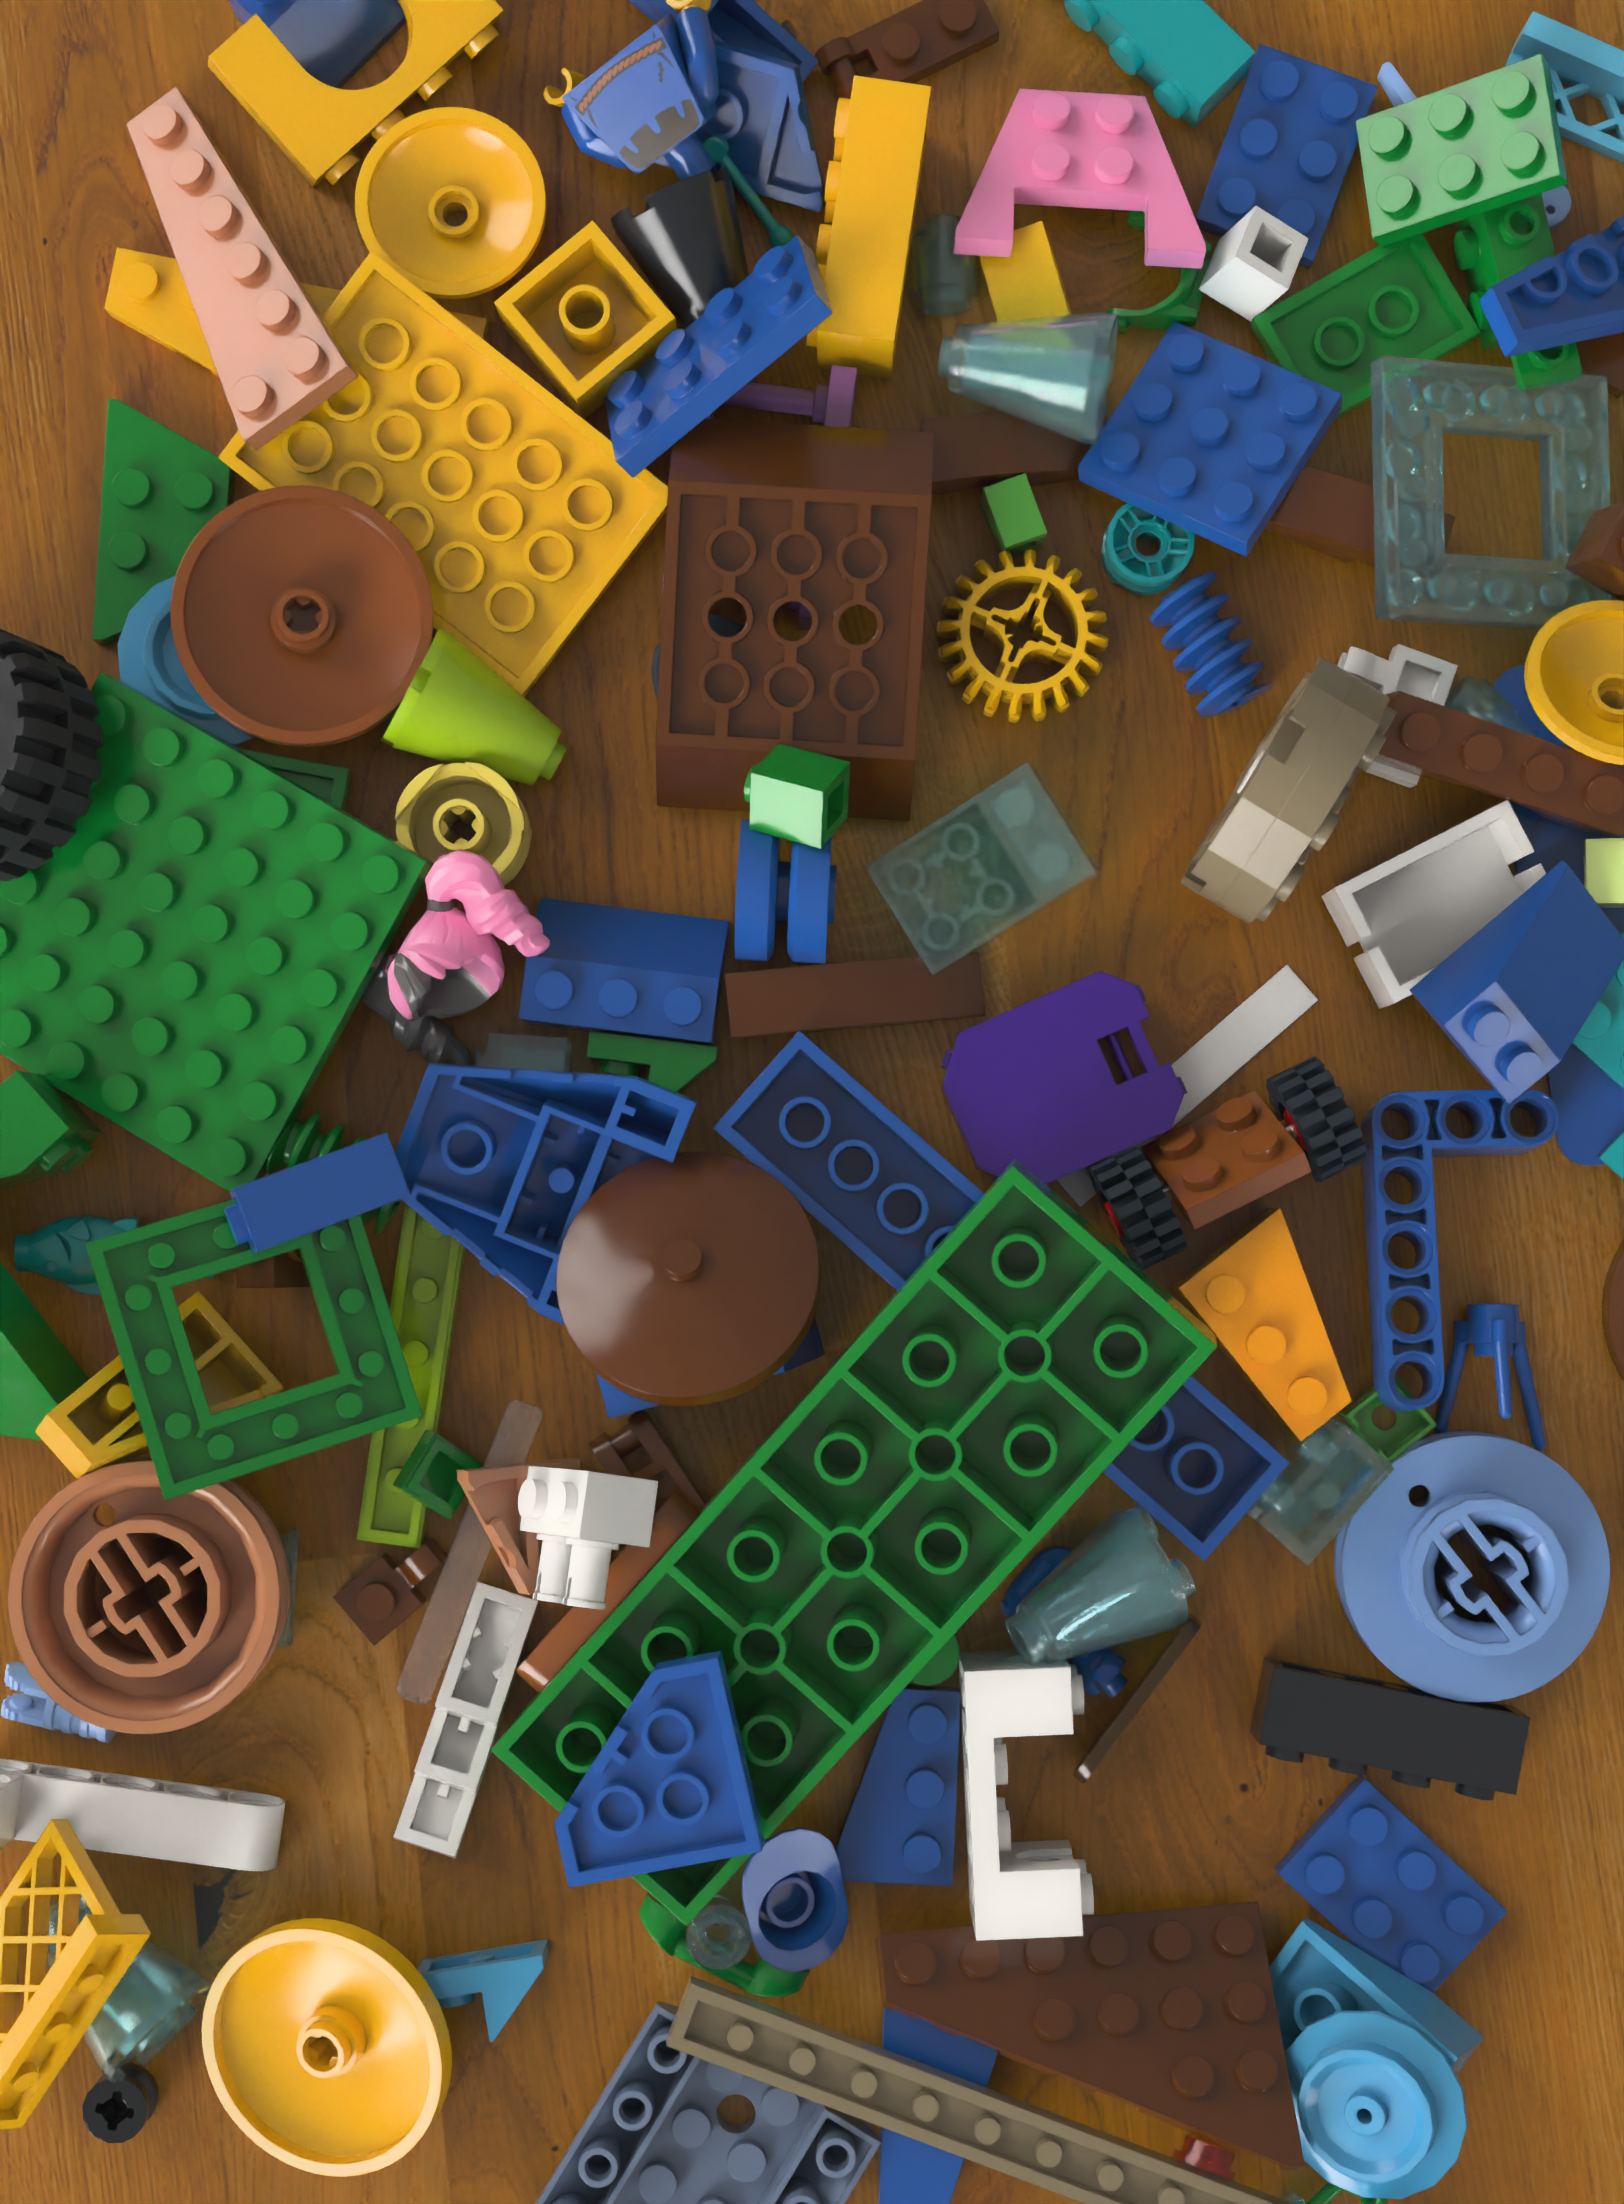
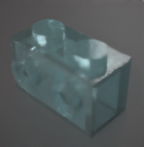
M1334 1419L1325 1427L1323 1425L1320 1426L1303 1441L1297 1442L1294 1452L1299 1457L1283 1475L1280 1474L1248 1513L1253 1520L1293 1556L1307 1566L1310 1565L1395 1469L1351 1428Z

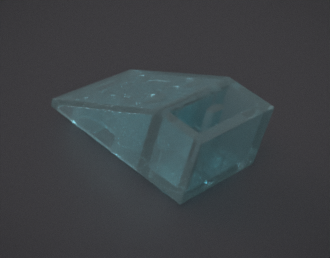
M1028 762L865 866L932 975L982 947L1101 874L1100 869L1034 765Z

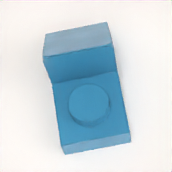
M548 1939L424 1959L417 1970L432 1989L441 2008L469 2003L475 1999L474 1993L482 1992L489 2040L493 2042L544 1969L550 1953Z

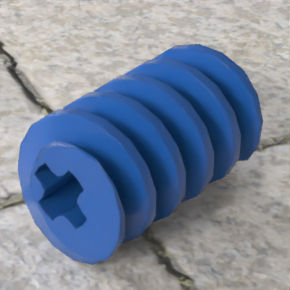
M1215 570L1200 575L1167 594L1160 600L1161 604L1149 618L1154 628L1171 627L1161 640L1165 650L1184 649L1173 662L1176 671L1184 673L1196 671L1184 686L1188 694L1208 693L1196 708L1200 717L1228 713L1249 703L1275 685L1274 683L1254 685L1252 680L1265 667L1262 660L1248 663L1242 662L1241 657L1253 645L1251 638L1231 641L1230 633L1242 621L1239 615L1219 618L1217 612L1230 598L1227 593L1207 595L1205 590L1218 577Z

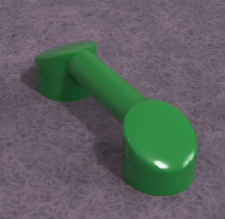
M647 1892L639 1908L640 1919L646 1930L664 1952L743 1989L748 1994L759 1997H779L795 1994L802 1989L810 1972L809 1969L798 1972L775 1969L760 1956L754 1966L686 1933L688 1925L686 1926L649 1892Z

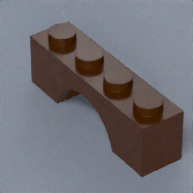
M1402 691L1385 694L1390 697L1387 706L1396 710L1397 713L1384 734L1387 737L1374 761L1420 777L1461 785L1508 800L1535 812L1541 818L1597 837L1623 836L1624 767L1597 760L1581 752Z

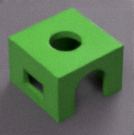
M1023 473L983 488L980 506L998 555L1002 551H1009L1012 558L1023 555L1027 549L1036 550L1042 548L1047 530L1026 474Z
M1395 1374L1394 1382L1399 1393L1408 1399H1415L1413 1394ZM1372 1385L1339 1413L1376 1459L1388 1465L1437 1424L1425 1409L1421 1408L1408 1412L1395 1411V1424L1386 1430L1378 1429L1372 1422V1413L1376 1407L1383 1404L1377 1397L1378 1394L1374 1389V1385Z

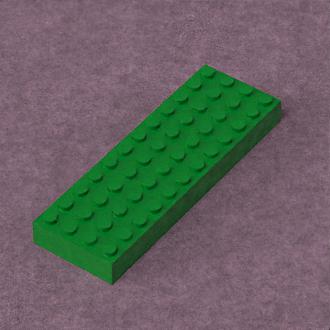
M1015 1158L702 1508L696 1518L546 1686L535 1695L510 1723L491 1751L561 1813L655 1665L660 1662L722 1651L764 1840H766L1217 1348L1215 1333ZM752 1854L644 1873L631 1877L687 1926Z

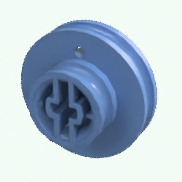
M1458 1430L1430 1434L1420 1438L1388 1465L1382 1462L1374 1465L1350 1495L1342 1512L1334 1543V1575L1338 1595L1343 1610L1360 1640L1389 1670L1410 1685L1435 1696L1455 1701L1478 1703L1510 1699L1529 1693L1557 1677L1575 1661L1593 1637L1601 1620L1609 1591L1610 1559L1606 1535L1601 1520L1582 1487L1566 1470L1543 1453L1515 1440L1482 1431ZM1416 1485L1425 1486L1429 1494L1417 1499L1412 1505L1409 1500L1410 1490ZM1478 1525L1498 1527L1497 1531L1504 1539L1526 1551L1527 1565L1521 1553L1511 1544ZM1455 1533L1458 1534L1466 1546L1485 1557L1479 1563L1510 1602L1504 1611L1501 1612L1487 1593L1468 1581L1473 1575L1447 1543ZM1436 1586L1468 1612L1475 1615L1479 1613L1484 1621L1474 1622L1456 1615L1453 1612L1454 1608L1438 1593Z

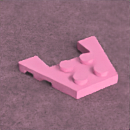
M1019 89L956 227L953 254L1011 257L1014 204L1144 212V265L1202 269L1206 254V243L1145 96Z

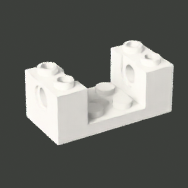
M1036 1648L961 1651L958 1666L959 1688L961 1691L960 1710L969 1909L976 1941L1083 1936L1082 1915L1094 1914L1091 1873L1087 1874L1085 1859L1073 1858L1069 1840L1011 1842L1009 1810H1006L1005 1798L996 1796V1785H1008L1006 1744H1003L1002 1737L1074 1734L1073 1715H1084L1082 1675H1077L1076 1664H1068L1059 1648L1048 1654L1041 1653Z

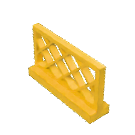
M68 1819L50 1820L0 1898V2129L22 2128L151 1935L140 1914L120 1913ZM58 1852L61 1856L60 1887H51L53 1858ZM80 1894H82L93 1914H86L78 1926ZM30 1895L28 1936H20L21 1909ZM51 1895H59L57 1936H49ZM19 1943H27L25 1984H17ZM48 1943H57L56 1961L46 1974ZM16 1992H24L23 2011L15 2022Z

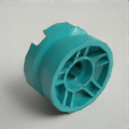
M1126 503L1117 510L1102 537L1100 559L1104 573L1114 585L1117 583L1129 590L1130 594L1148 596L1163 592L1178 580L1192 557L1195 535L1189 530ZM1138 536L1150 543L1155 541L1160 543L1155 555L1144 556L1137 550L1136 540Z

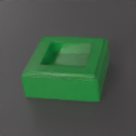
M425 1430L394 1481L393 1486L440 1516L451 1520L465 1497V1493L457 1480V1470L480 1468L484 1464L437 1433Z

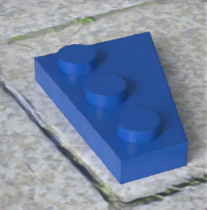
M907 1685L887 1707L869 1754L868 1763L855 1797H853L844 1826L835 1847L843 1881L953 1886L961 1699L959 1687Z

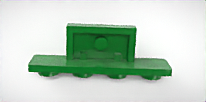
M1541 193L1466 218L1455 229L1456 234L1453 240L1454 258L1459 269L1465 270L1470 292L1467 309L1481 331L1479 335L1483 350L1500 346L1479 303L1482 296L1491 286L1547 256H1556ZM1576 342L1511 356L1517 386L1521 390L1571 382L1582 374Z

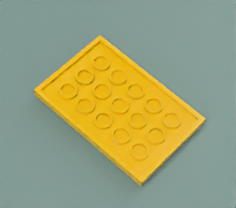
M371 250L322 316L358 377L257 451L243 440L238 430L218 458L259 491L283 486L323 487L355 497L383 514L409 541L425 570L433 602V628L437 631L441 629L452 634L525 697L666 513L668 486L646 468L632 478L615 461L612 441Z

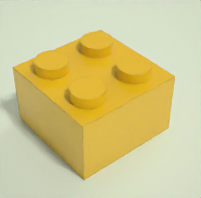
M593 220L494 302L505 330L572 409L584 420L605 403L604 397L608 395L611 385L620 375L628 370L636 371L656 354L660 343L670 333L677 330L675 316Z

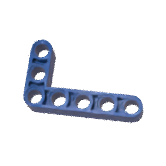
M1495 1089L1395 1092L1379 1100L1367 1110L1362 1118L1360 1130L1363 1136L1361 1139L1367 1148V1159L1362 1162L1373 1385L1377 1391V1397L1382 1404L1393 1411L1408 1412L1428 1407L1438 1400L1444 1387L1445 1375L1432 1157L1520 1155L1528 1153L1553 1137L1558 1129L1559 1113L1556 1104L1550 1096L1539 1090L1527 1089L1510 1104ZM1512 1108H1523L1532 1115L1536 1125L1535 1133L1532 1137L1521 1136L1512 1128L1510 1123ZM1448 1109L1461 1110L1469 1117L1472 1124V1132L1469 1138H1458L1448 1130L1445 1122ZM1392 1110L1403 1115L1409 1127L1408 1136L1405 1140L1392 1139L1386 1135L1380 1122L1383 1111ZM1387 1174H1400L1409 1181L1412 1188V1197L1408 1204H1398L1388 1197L1384 1188ZM1392 1237H1403L1413 1245L1416 1257L1411 1269L1400 1268L1389 1258L1387 1249L1388 1242ZM1397 1300L1409 1302L1418 1311L1419 1324L1413 1334L1403 1333L1392 1322L1391 1310ZM1402 1364L1411 1365L1417 1369L1422 1377V1391L1415 1399L1404 1397L1396 1388L1394 1382L1395 1373Z

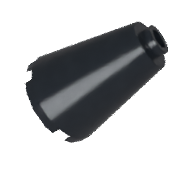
M726 167L720 168L714 176L711 170L705 171L646 196L647 203L645 206L647 211L633 216L628 206L611 218L616 235L684 330L704 314L706 306L717 293L726 288H735L749 276L732 180Z

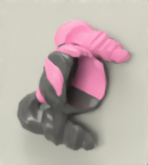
M460 849L439 856L425 878L428 895L427 911L410 930L395 954L383 956L361 998L371 1010L390 1023L392 1038L400 1041L406 1051L420 1050L424 1059L431 1063L471 1065V1054L466 1045L455 1037L453 1029L447 1023L441 1022L440 1019L466 1014L485 1004L493 994L502 988L505 966L501 949L492 934L498 939L505 941L508 945H515L518 951L526 957L537 956L545 952L550 945V940L543 935L542 923L538 918L529 914L528 907L522 903L515 891L505 889L498 871L482 855ZM455 899L463 903L466 913L457 907Z

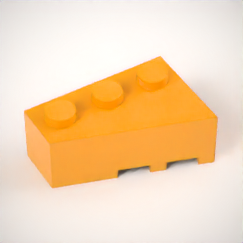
M1267 1208L1170 1285V1288L1185 1307L1215 1333L1217 1347L1289 1437L1300 1442L1352 1402L1281 1208Z

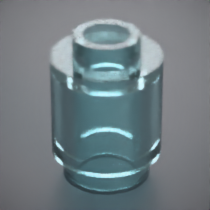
M956 215L931 216L924 220L923 227L916 229L912 233L914 294L916 298L921 300L922 312L928 315L951 316L965 313L971 310V297L978 292L976 255L953 254L955 230L961 217Z

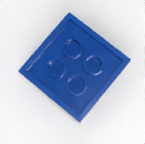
M1173 321L1078 466L1079 481L1247 557L1341 410L1342 393Z

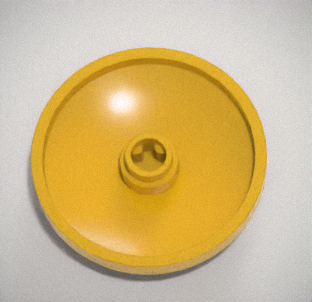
M303 1918L274 1925L250 1939L226 1962L216 1976L206 1999L202 2020V2047L205 2064L214 2090L223 2107L238 2127L255 2144L286 2164L300 2170L326 2176L347 2177L377 2171L391 2165L409 2152L434 2123L442 2109L450 2085L452 2049L446 2020L439 2002L421 1973L402 1953L382 1938L365 1929L338 1920L323 1918Z

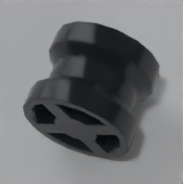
M120 2063L109 2068L87 2093L83 2103V2120L88 2131L97 2139L107 2143H123L135 2137L154 2113L159 2100L158 2085L153 2075L144 2067L134 2063ZM107 2100L113 2101L114 2106L118 2108L117 2115H115L116 2112L112 2109L111 2105L106 2103Z

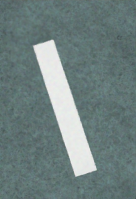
M1288 965L1283 967L1171 1065L1176 1077H1181L1188 1092L1184 1094L1172 1127L1318 1001ZM1164 1133L1137 1144V1148L1143 1153L1141 1146L1160 1138ZM1101 1161L1057 1179L1080 1207L1096 1194L1088 1168Z

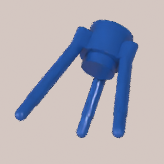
M1467 1305V1321H1454V1345L1438 1405L1435 1431L1443 1433L1447 1430L1468 1345L1474 1344V1356L1494 1357L1499 1414L1504 1419L1512 1416L1509 1357L1514 1358L1533 1446L1539 1451L1545 1449L1546 1441L1542 1427L1543 1423L1525 1344V1322H1519V1305Z

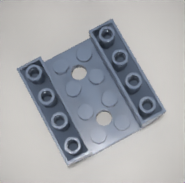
M657 2001L535 2203L845 2204L880 2146L881 2138L859 2118L666 2046V2038L678 2006ZM729 2095H743L753 2103L755 2114L750 2121L742 2125H732L721 2117L718 2106Z

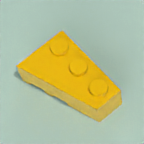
M199 1291L178 1307L210 1414L258 1400L283 1390L282 1384ZM120 1355L47 1413L35 1430L37 1435L77 1479L98 1469L122 1463L149 1452Z

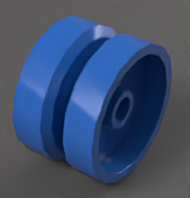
M742 819L736 885L735 960L768 962L775 952L777 922L788 923L787 954L793 963L825 964L827 925L834 924L837 865H831L832 837L821 849L792 841L791 862L780 861L781 838L749 830V819Z

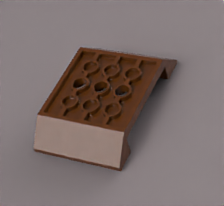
M704 419L672 445L668 479L656 725L657 806L750 812V803L744 799V785L747 775L752 766L755 764L759 765L779 743L850 762L847 818L910 821L932 500L934 432ZM723 598L736 599L746 610L747 620L745 627L740 633L732 637H724L717 634L709 622V613L712 606ZM787 602L802 603L811 613V629L805 637L797 641H789L782 638L774 627L776 611ZM855 605L869 608L877 619L876 634L870 641L861 645L849 643L842 637L839 631L840 616L846 609Z

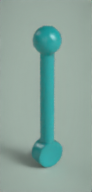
M720 135L708 137L703 143L704 148L715 163H718L721 168L726 167L732 183L770 233L769 242L771 246L783 247L793 239L791 230L787 226L778 224L727 155L729 151L727 140Z

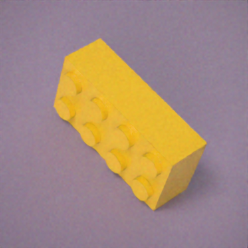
M854 75L851 99L840 97L838 99L834 125V138H836L833 161H829L824 201H826L824 223L832 225L820 224L815 257L833 313L807 334L806 346L817 347V369L831 371L832 365L855 367L859 375L887 379L892 377L927 136L931 86Z

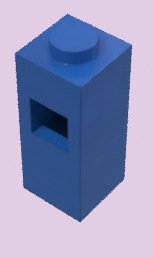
M386 1132L235 1187L230 1192L234 1204L224 1207V1212L237 1245L249 1242L253 1254L401 1200L409 1196L410 1192Z

